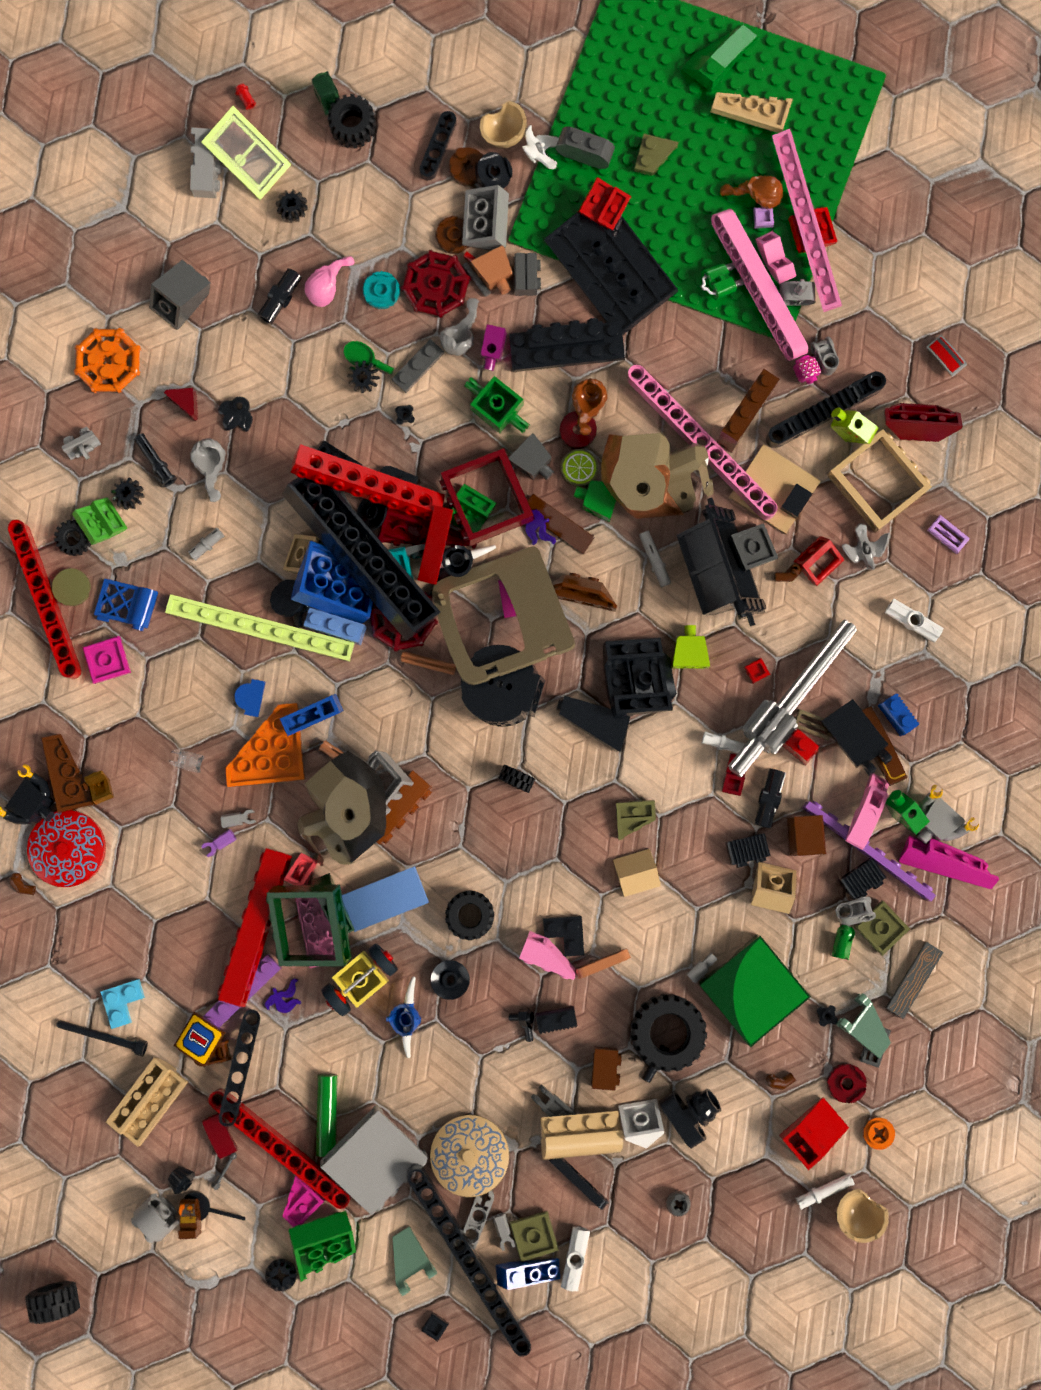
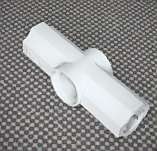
M896 599L890 602L885 611V614L902 623L908 630L917 632L933 643L936 642L943 632V627L924 617L921 612L914 611ZM911 616H914V617L917 618V620H918V624H917V625H913V624L911 623V621H910V617H911Z
M573 1226L569 1249L566 1254L561 1288L572 1292L578 1291L590 1230L584 1227ZM572 1255H579L581 1257L577 1263L572 1262L570 1258Z

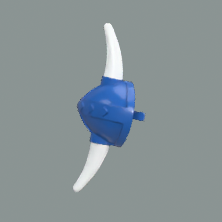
M414 976L409 983L404 1003L396 1006L390 1015L386 1017V1021L390 1022L393 1030L402 1036L407 1058L411 1057V1035L421 1023V1017L414 1008V986L416 980Z

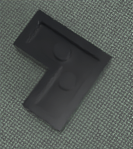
M582 916L543 918L544 937H564L565 957L584 955Z

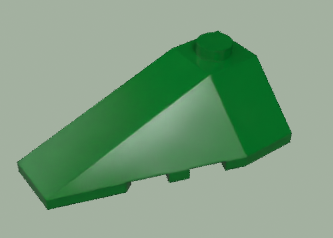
M741 25L695 53L682 70L711 92L754 42L757 35L746 26Z

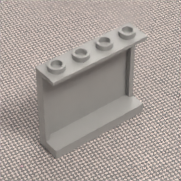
M376 1104L320 1160L321 1168L372 1215L375 1211L378 1212L383 1208L385 1201L389 1197L392 1198L396 1195L403 1183L408 1182L407 1173L409 1167L413 1164L424 1166L428 1156L426 1151H422L383 1114V1110Z

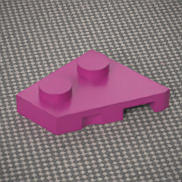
M295 1176L282 1217L292 1227L302 1225L325 1199Z

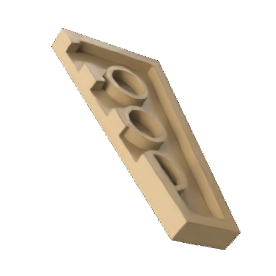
M717 92L711 113L780 133L783 131L793 99L777 100V97L762 99L754 95L742 97L741 94Z

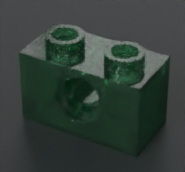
M328 71L318 73L311 79L315 96L325 115L331 109L330 105L332 103L336 104V99L339 97L338 90Z

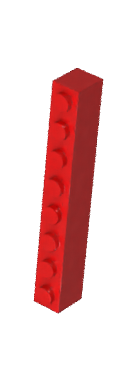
M266 848L265 852H262L260 856L261 865L259 871L257 870L254 875L255 884L248 894L249 903L242 913L243 922L236 932L237 941L230 951L231 960L224 970V982L218 989L219 1001L239 1007L246 1006L271 926L269 904L266 901L267 892L276 885H284V878L287 875L292 856Z

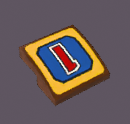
M194 1011L175 1042L174 1047L201 1066L206 1067L226 1031Z

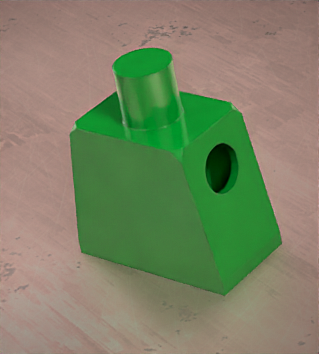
M592 480L589 483L588 489L577 486L574 497L584 500L582 509L610 523L616 499L610 494L604 483Z
M900 790L891 792L890 797L885 803L891 816L916 835L930 822L918 804ZM910 813L914 816L912 818H909L908 814Z

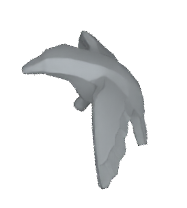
M860 523L855 526L857 546L851 547L850 545L843 544L842 548L854 563L863 560L866 567L871 571L875 569L873 557H881L889 542L890 533L883 534L876 542H870L867 537V525Z

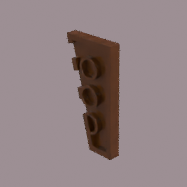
M58 734L41 738L57 813L96 805L62 735Z

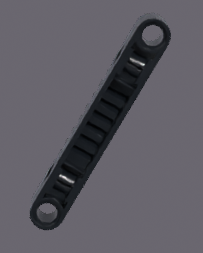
M878 371L872 372L843 390L838 391L836 394H832L830 397L818 402L816 405H812L803 412H799L797 415H793L778 423L769 430L766 436L767 444L772 448H779L833 418L831 414L834 409L839 407L842 410H849L875 396L886 384L885 375ZM871 380H876L879 386H873ZM772 434H779L781 436V440H775L772 437Z

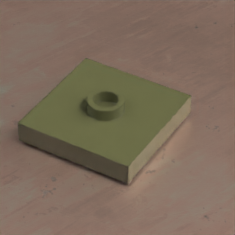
M881 900L872 909L876 914L875 919L857 923L854 927L883 956L910 928Z
M548 1210L510 1221L521 1262L559 1251Z

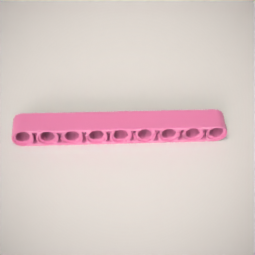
M727 209L713 214L711 217L712 226L784 357L791 361L807 354V342L735 212L732 209Z

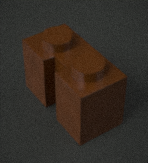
M594 1046L592 1089L615 1091L616 1086H619L620 1074H617V1066H621L622 1054H618L617 1048Z

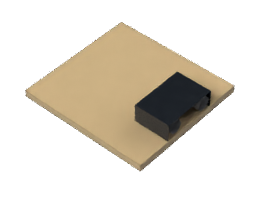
M764 444L746 470V473L777 504V512L774 517L764 521L786 534L812 496L820 480ZM740 479L738 485L743 487L746 485V482ZM733 490L729 498L758 516ZM751 493V494H750V498H751V499H753V500H758V499H759L758 494H756V493ZM769 506L763 507L765 513H772V509Z

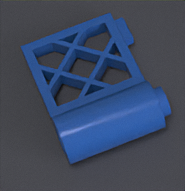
M104 578L94 615L100 621L109 623V619L131 624L133 625L132 629L143 631L144 628L148 629L158 592ZM109 584L115 585L118 591L110 597L107 593ZM129 589L135 590L133 597L127 601L123 593ZM120 595L124 603L115 608L112 599ZM109 602L112 610L106 614L101 613L103 605ZM125 606L128 609L126 619L121 618L117 612Z

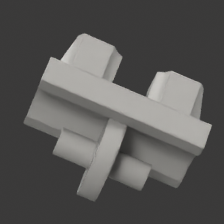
M88 427L81 429L79 432L81 436L76 439L73 436H67L63 439L64 445L61 447L71 460L84 456L87 460L90 458L89 452L101 445L99 439Z

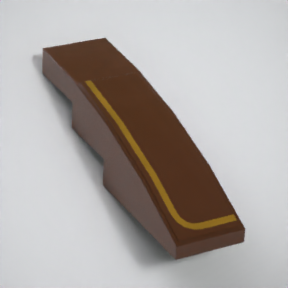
M872 706L863 709L864 714L888 743V747L885 750L892 756V761L885 765L879 756L874 758L889 786L907 779L900 759Z

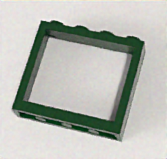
M276 885L267 892L266 901L269 904L270 910L269 920L272 923V938L275 941V956L278 959L279 966H345L351 959L340 885ZM281 898H326L335 955H290Z

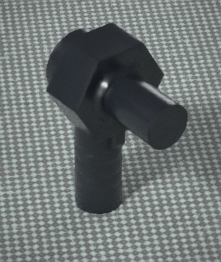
M521 1008L518 1013H510L509 1021H518L520 1026L524 1028L526 1042L533 1041L530 1023L534 1021V1013L529 1008Z

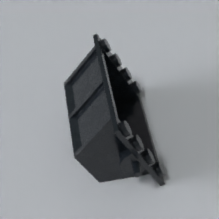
M713 498L707 499L708 505H705L706 509L702 511L705 521L676 535L702 614L717 615L736 609L738 620L747 618L750 627L756 624L753 615L765 613L766 604L760 598L751 569L742 571L729 540L730 535L738 533L734 522L736 520L735 513L732 509L716 506Z

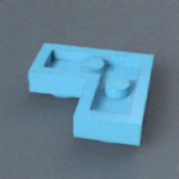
M140 979L101 991L111 1029L132 1023L127 1003L145 998Z

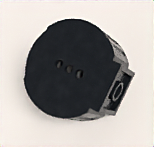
M491 645L475 652L470 660L475 667H480L521 651L507 645ZM533 664L476 685L467 684L461 679V698L468 710L483 722L497 727L513 726L524 721L527 715L535 717L545 680L539 675ZM495 667L487 670L486 673L488 675L498 671V669Z

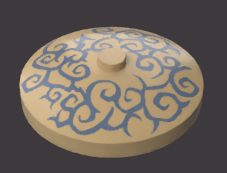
M477 1115L460 1116L447 1122L436 1134L430 1152L431 1167L439 1183L453 1194L463 1197L480 1196L495 1188L504 1177L509 1164L508 1143L502 1131L492 1121Z

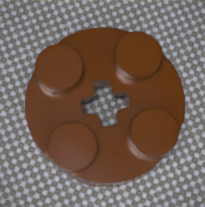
M460 147L456 150L450 159L449 170L458 184L472 186L478 182L475 174V164L483 154L469 147ZM470 163L473 168H469L468 171L465 170L463 165Z

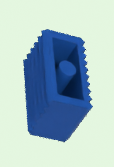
M894 694L877 706L899 736H903L916 728L919 722H917V719H914L915 716H912V713L905 706L906 703H903L901 697H898L899 694Z

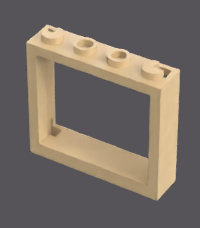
M884 429L873 437L870 444H863L827 475L875 533L932 487L929 479L918 471V466L915 462L910 461L906 457L904 449L897 446L893 441L892 435L889 432H885ZM878 440L881 441L920 488L919 491L883 520L878 517L841 473L843 468Z

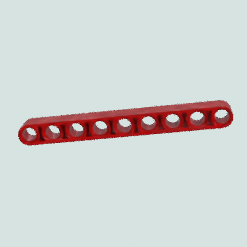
M12 520L8 524V532L59 672L66 678L77 679L82 672L58 603L53 595L52 587L29 526L21 520ZM22 526V531L16 534L17 527ZM29 543L28 549L23 551V545ZM35 560V566L29 569V563ZM38 578H41V584L39 586H35V581ZM47 595L48 601L45 604H42L41 600L43 596ZM50 613H54V615H55L54 619L49 622V621H48V616H49V614H50ZM60 630L61 636L58 639H55V632ZM67 648L66 656L62 657L61 650ZM73 665L74 672L68 675L67 669Z
M223 1088L215 1090L210 1094L208 1100L209 1105L218 1113H220L222 1103L216 1102L215 1095L220 1094L224 1096L225 1089ZM231 1093L227 1095L229 1103H236L238 1101ZM241 1102L239 1114L234 1124L235 1127L334 1207L343 1209L348 1206L351 1196L320 1165ZM225 1112L222 1115L230 1123L234 1119L231 1112ZM246 1119H251L254 1122L253 1128L246 1126ZM262 1131L268 1132L269 1140H263L260 1133ZM276 1144H282L285 1147V1152H278ZM292 1156H297L300 1159L299 1165H294L291 1162ZM309 1168L313 1169L316 1176L309 1177L306 1170ZM328 1181L331 1184V1189H324L321 1183ZM340 1193L344 1194L347 1200L340 1202L337 1199V1195Z

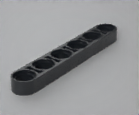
M256 1010L246 1011L242 1018L219 1113V1122L225 1127L234 1125L237 1120L260 1024V1014ZM253 1013L257 1016L255 1024H248L246 1022L248 1014ZM244 1033L252 1035L253 1040L251 1043L244 1044L241 1041ZM241 1052L248 1055L247 1062L243 1064L238 1063L236 1060L237 1055ZM235 1072L243 1074L241 1083H234L232 1081V1075ZM230 1092L238 1094V1101L236 1103H229L227 1101V1095ZM225 1112H231L234 1116L233 1121L229 1124L222 1121V1115Z

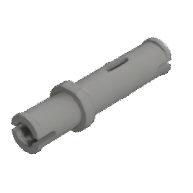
M645 531L639 534L652 565L651 570L655 572L660 586L664 587L671 584L665 569L666 564L662 562L650 532Z

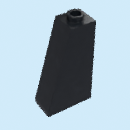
M564 696L563 700L559 699L556 710L560 711V717L612 750L621 752L630 717L614 718L610 708Z

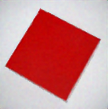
M762 658L744 667L752 684L770 675Z

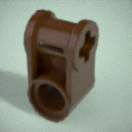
M229 1039L220 1042L207 1065L233 1059L228 1043H230ZM194 1061V1063H195L197 1066L202 1067L200 1064H198L197 1062Z

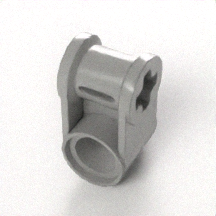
M828 336L825 340L817 343L811 342V351L818 362L821 373L827 376L834 374L839 365V358L834 349L832 339ZM825 362H831L833 367L826 366Z
M860 897L856 900L839 904L836 907V915L842 925L850 926L875 919L876 914L872 911L870 904L871 898ZM850 912L849 916L842 917L843 913Z

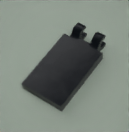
M853 699L821 721L856 768L861 765L869 776L876 772V767L870 761L877 756L885 765L892 761V756L885 750L888 747V743Z

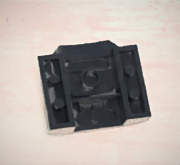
M661 638L605 641L603 644L604 675L608 699L614 718L672 711V699L677 693L673 679L671 658L663 652Z

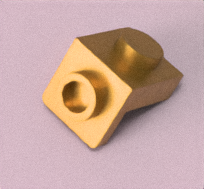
M103 771L93 772L84 777L85 782L89 785L92 800L96 805L114 798L110 780Z

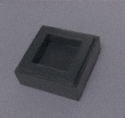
M432 1312L421 1328V1331L438 1342L449 1323Z

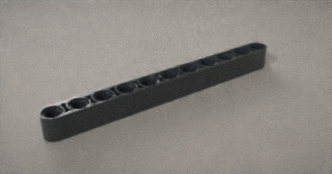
M420 1164L411 1165L407 1173L409 1185L513 1351L520 1357L528 1355L531 1351V1342L526 1330L424 1167ZM413 1172H420L422 1176L419 1179H413L411 1174ZM424 1189H430L432 1194L424 1196L421 1192ZM434 1206H441L443 1208L439 1213H435L432 1210ZM447 1222L453 1224V1227L449 1230L443 1228V1225ZM457 1239H460L464 1242L461 1246H455L453 1244L454 1241ZM471 1256L474 1258V1261L466 1263L464 1259ZM478 1273L485 1275L481 1280H477L474 1277ZM489 1290H493L495 1292V1294L491 1297L485 1295V1293ZM499 1307L506 1309L503 1313L496 1312V1309ZM509 1324L516 1325L513 1330L506 1328ZM520 1341H525L526 1345L523 1347L517 1346V1343Z

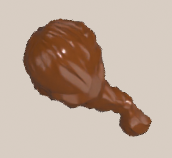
M752 176L750 180H746L738 187L733 188L730 184H724L720 189L721 196L750 194L762 208L772 209L780 204L783 196V187L780 180L775 177Z
M592 378L581 381L574 387L572 393L573 407L579 416L577 424L582 435L591 433V427L587 423L597 416L608 398L603 383Z

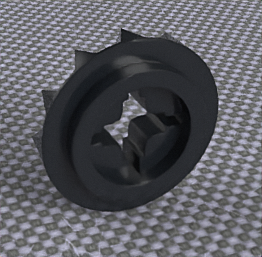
M277 1259L268 1265L265 1280L268 1287H271L274 1291L284 1292L291 1289L296 1282L297 1271L290 1261ZM279 1268L282 1274L287 1275L283 1278L282 1283L279 1278L274 1277L278 1274Z

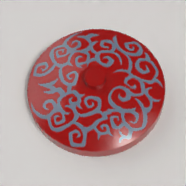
M74 810L57 813L56 811L50 821H45L42 818L32 829L27 843V857L32 870L41 880L56 887H74L90 880L102 866L106 853L105 837L100 826L90 816Z

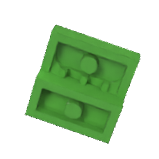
M108 497L93 501L91 505L75 509L72 513L91 545L105 541L127 530V526Z

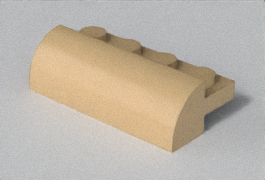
M153 1058L107 1119L106 1123L119 1134L125 1135L137 1147L141 1146L188 1081L176 1072V1068L160 1058Z
M618 1111L540 1118L543 1160L620 1153L622 1151L623 1130H620Z

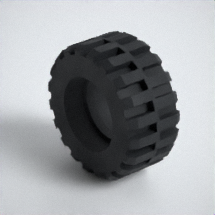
M660 994V996L649 998L650 1000L642 1003L639 1010H636L634 1019L631 1022L630 1035L634 1049L647 1065L652 1066L656 1070L671 1072L673 1070L681 1071L686 1066L690 1067L695 1059H699L701 1051L706 1046V1023L702 1018L701 1012L691 1002L678 995ZM664 1014L678 1016L683 1020L687 1029L685 1042L674 1051L658 1049L650 1037L652 1023L656 1018Z

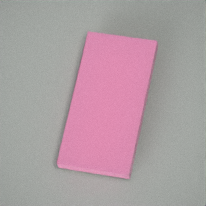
M295 898L307 955H335L331 926L318 899Z

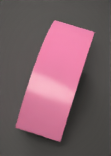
M771 231L756 238L763 261L779 284L796 277L793 262L785 257L780 236Z

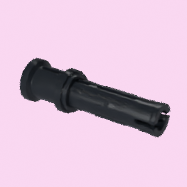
M144 433L137 435L134 441L151 464L152 472L160 479L161 486L168 487L173 484L177 478L167 468L168 464L160 459Z

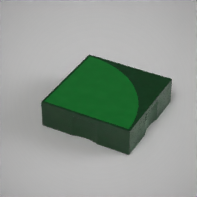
M758 934L737 950L729 961L718 966L698 983L750 1048L811 998L770 946Z

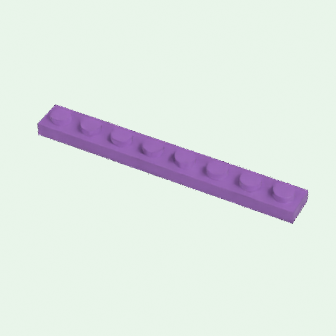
M808 801L804 804L802 808L812 816L823 815L824 825L846 840L850 828L848 825L844 824L842 826L837 822L838 818L830 812L826 814L821 810L823 807L815 801L812 803ZM869 841L863 850L854 846L868 858H873L876 864L926 901L932 902L936 895L932 893L933 889L926 883L920 884L916 881L917 877L909 871L904 872L900 869L901 865L893 859L889 861L885 858L886 854L877 847L873 849L869 846Z

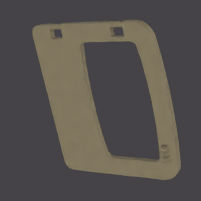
M528 547L471 568L462 577H446L434 585L432 594L434 604L441 612L438 615L440 627L461 679L467 684L476 685L489 681V679L499 675L502 676L546 660V658L568 652L575 647L573 635L537 547ZM497 576L504 585L515 610L525 648L519 653L480 667H475L461 640L451 607L450 593ZM553 646H554L555 649H556V650L551 651V652H548V653H544V651H543L544 649H547V648H550V647H553ZM497 667L498 671L487 675V670Z

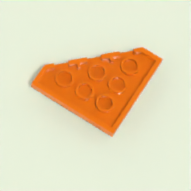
M298 703L278 705L273 710V713L263 722L253 737L247 741L237 756L225 768L227 787L305 780L301 731L287 736L280 721V718L298 711Z

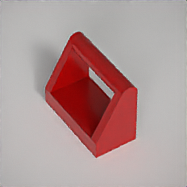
M820 536L793 562L799 564L802 573L815 586H818L844 561V558L830 539ZM829 551L835 559L815 577L809 568Z

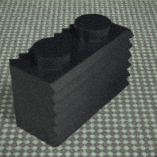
M765 833L725 842L730 864L736 865V868L747 866V862L755 860V863L767 861L766 857L770 856Z
M869 858L838 879V881L851 899H858L867 896L866 891L872 887L877 889L883 885L882 880L886 877L874 859Z
M574 1006L536 1013L540 1034L578 1026Z

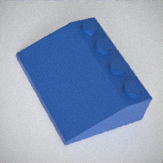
M310 541L294 583L291 600L363 624L370 618L373 601L326 546Z

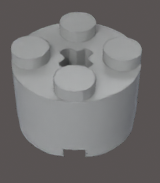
M152 1194L134 1211L133 1218L131 1219L132 1224L140 1229L144 1234L145 1240L149 1243L161 1241L180 1222L179 1219L176 1221L175 1216L178 1213L174 1206L164 1197L161 1199L157 1198L156 1196L159 1194Z

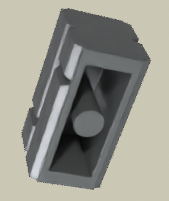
M536 253L514 254L516 296H536L537 289H541V278H537V271H541V259L537 260Z

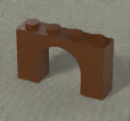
M765 369L762 370L721 431L717 440L720 446L731 453L734 451L760 408L764 406L780 380L778 377Z

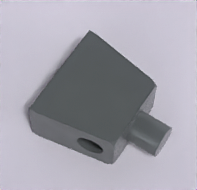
M533 433L509 457L511 465L531 479H535L538 474H541L548 480L554 474V471L548 466L551 462V455Z

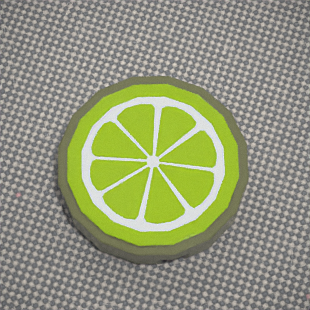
M575 449L568 452L561 463V474L564 480L575 487L589 485L590 481H594L598 473V462L595 456L584 449Z

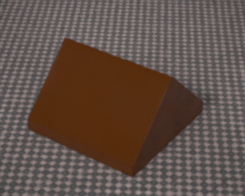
M823 815L787 818L790 856L826 854Z

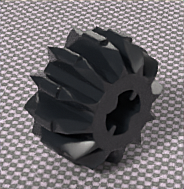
M292 189L291 193L285 190V196L279 195L280 201H276V206L278 207L277 212L283 220L288 218L290 223H292L293 219L299 222V216H306L304 211H308L307 199L303 197L301 192L296 194V191Z
M363 360L362 364L355 362L356 368H349L353 372V374H347V377L353 378L349 385L356 384L354 386L355 391L360 388L361 393H365L366 389L371 392V385L374 387L378 386L374 380H379L380 376H374V373H377L379 370H372L373 363L367 366V361ZM365 372L364 375H367L368 378L363 382V378L360 379V374Z
M122 478L120 479V485L114 483L117 489L111 490V493L115 495L112 500L117 502L119 508L123 506L125 510H128L131 506L132 509H136V503L142 504L139 498L145 497L141 493L144 488L139 486L137 480L133 481L131 478H128L125 482Z

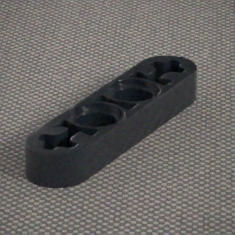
M445 111L440 115L421 162L420 175L424 180L429 181L436 177L457 124L456 115L451 111ZM451 118V122L448 123L447 129H445V120ZM441 133L447 136L446 140L442 142L436 139L437 135ZM437 150L440 152V155L437 158H432L430 152ZM429 162L432 163V165H431V171H432V172H429L428 174H425V170H427V169L429 168V165H430Z
M564 1158L548 1159L598 1208L603 1210L607 1206L609 1201Z

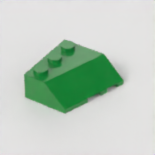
M346 1211L336 1212L330 1216L318 1218L312 1222L296 1225L288 1229L301 1282L307 1279L306 1275L315 1270L316 1273H319L327 1263L335 1264L356 1252L353 1231Z

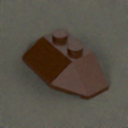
M569 573V575L565 574L552 582L556 595L560 600L613 612L616 611V603L604 584L599 582L597 578L588 577V579L580 578L581 575Z

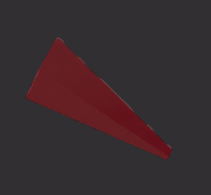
M387 506L386 518L380 527L378 539L382 543H393L395 546H399L400 543L412 544V546L426 544L431 521H426L415 515H408L403 511L391 509ZM449 528L445 545L470 546L468 541H464V538H462L461 532ZM477 544L472 545V549H475Z

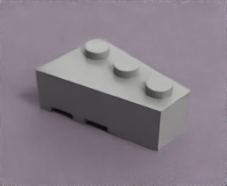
M191 127V134L195 138V146H191V153H194L193 165H191L190 190L194 197L216 198L217 192L220 191L218 174H221L222 165L201 143L212 130L208 128ZM217 140L216 143L223 149V145Z

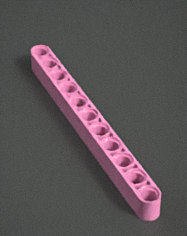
M633 365L630 367L627 378L629 384L689 445L697 443L699 439L705 440V448L709 456L708 465L761 519H772L777 512L775 501L642 366ZM639 373L641 378L634 379L631 375ZM651 386L654 388V391L647 392L644 388ZM660 399H664L667 402V404L665 406H661L658 404L657 401ZM676 412L680 415V418L673 419L671 414ZM691 426L693 431L688 433L684 430V427ZM715 452L720 458L712 459L710 454ZM730 466L733 472L726 473L723 467ZM742 479L746 482V485L741 487L736 481ZM751 493H756V494H758L759 499H758V500H753V499H751V498H750V494H751ZM769 506L772 509V513H765L763 507Z

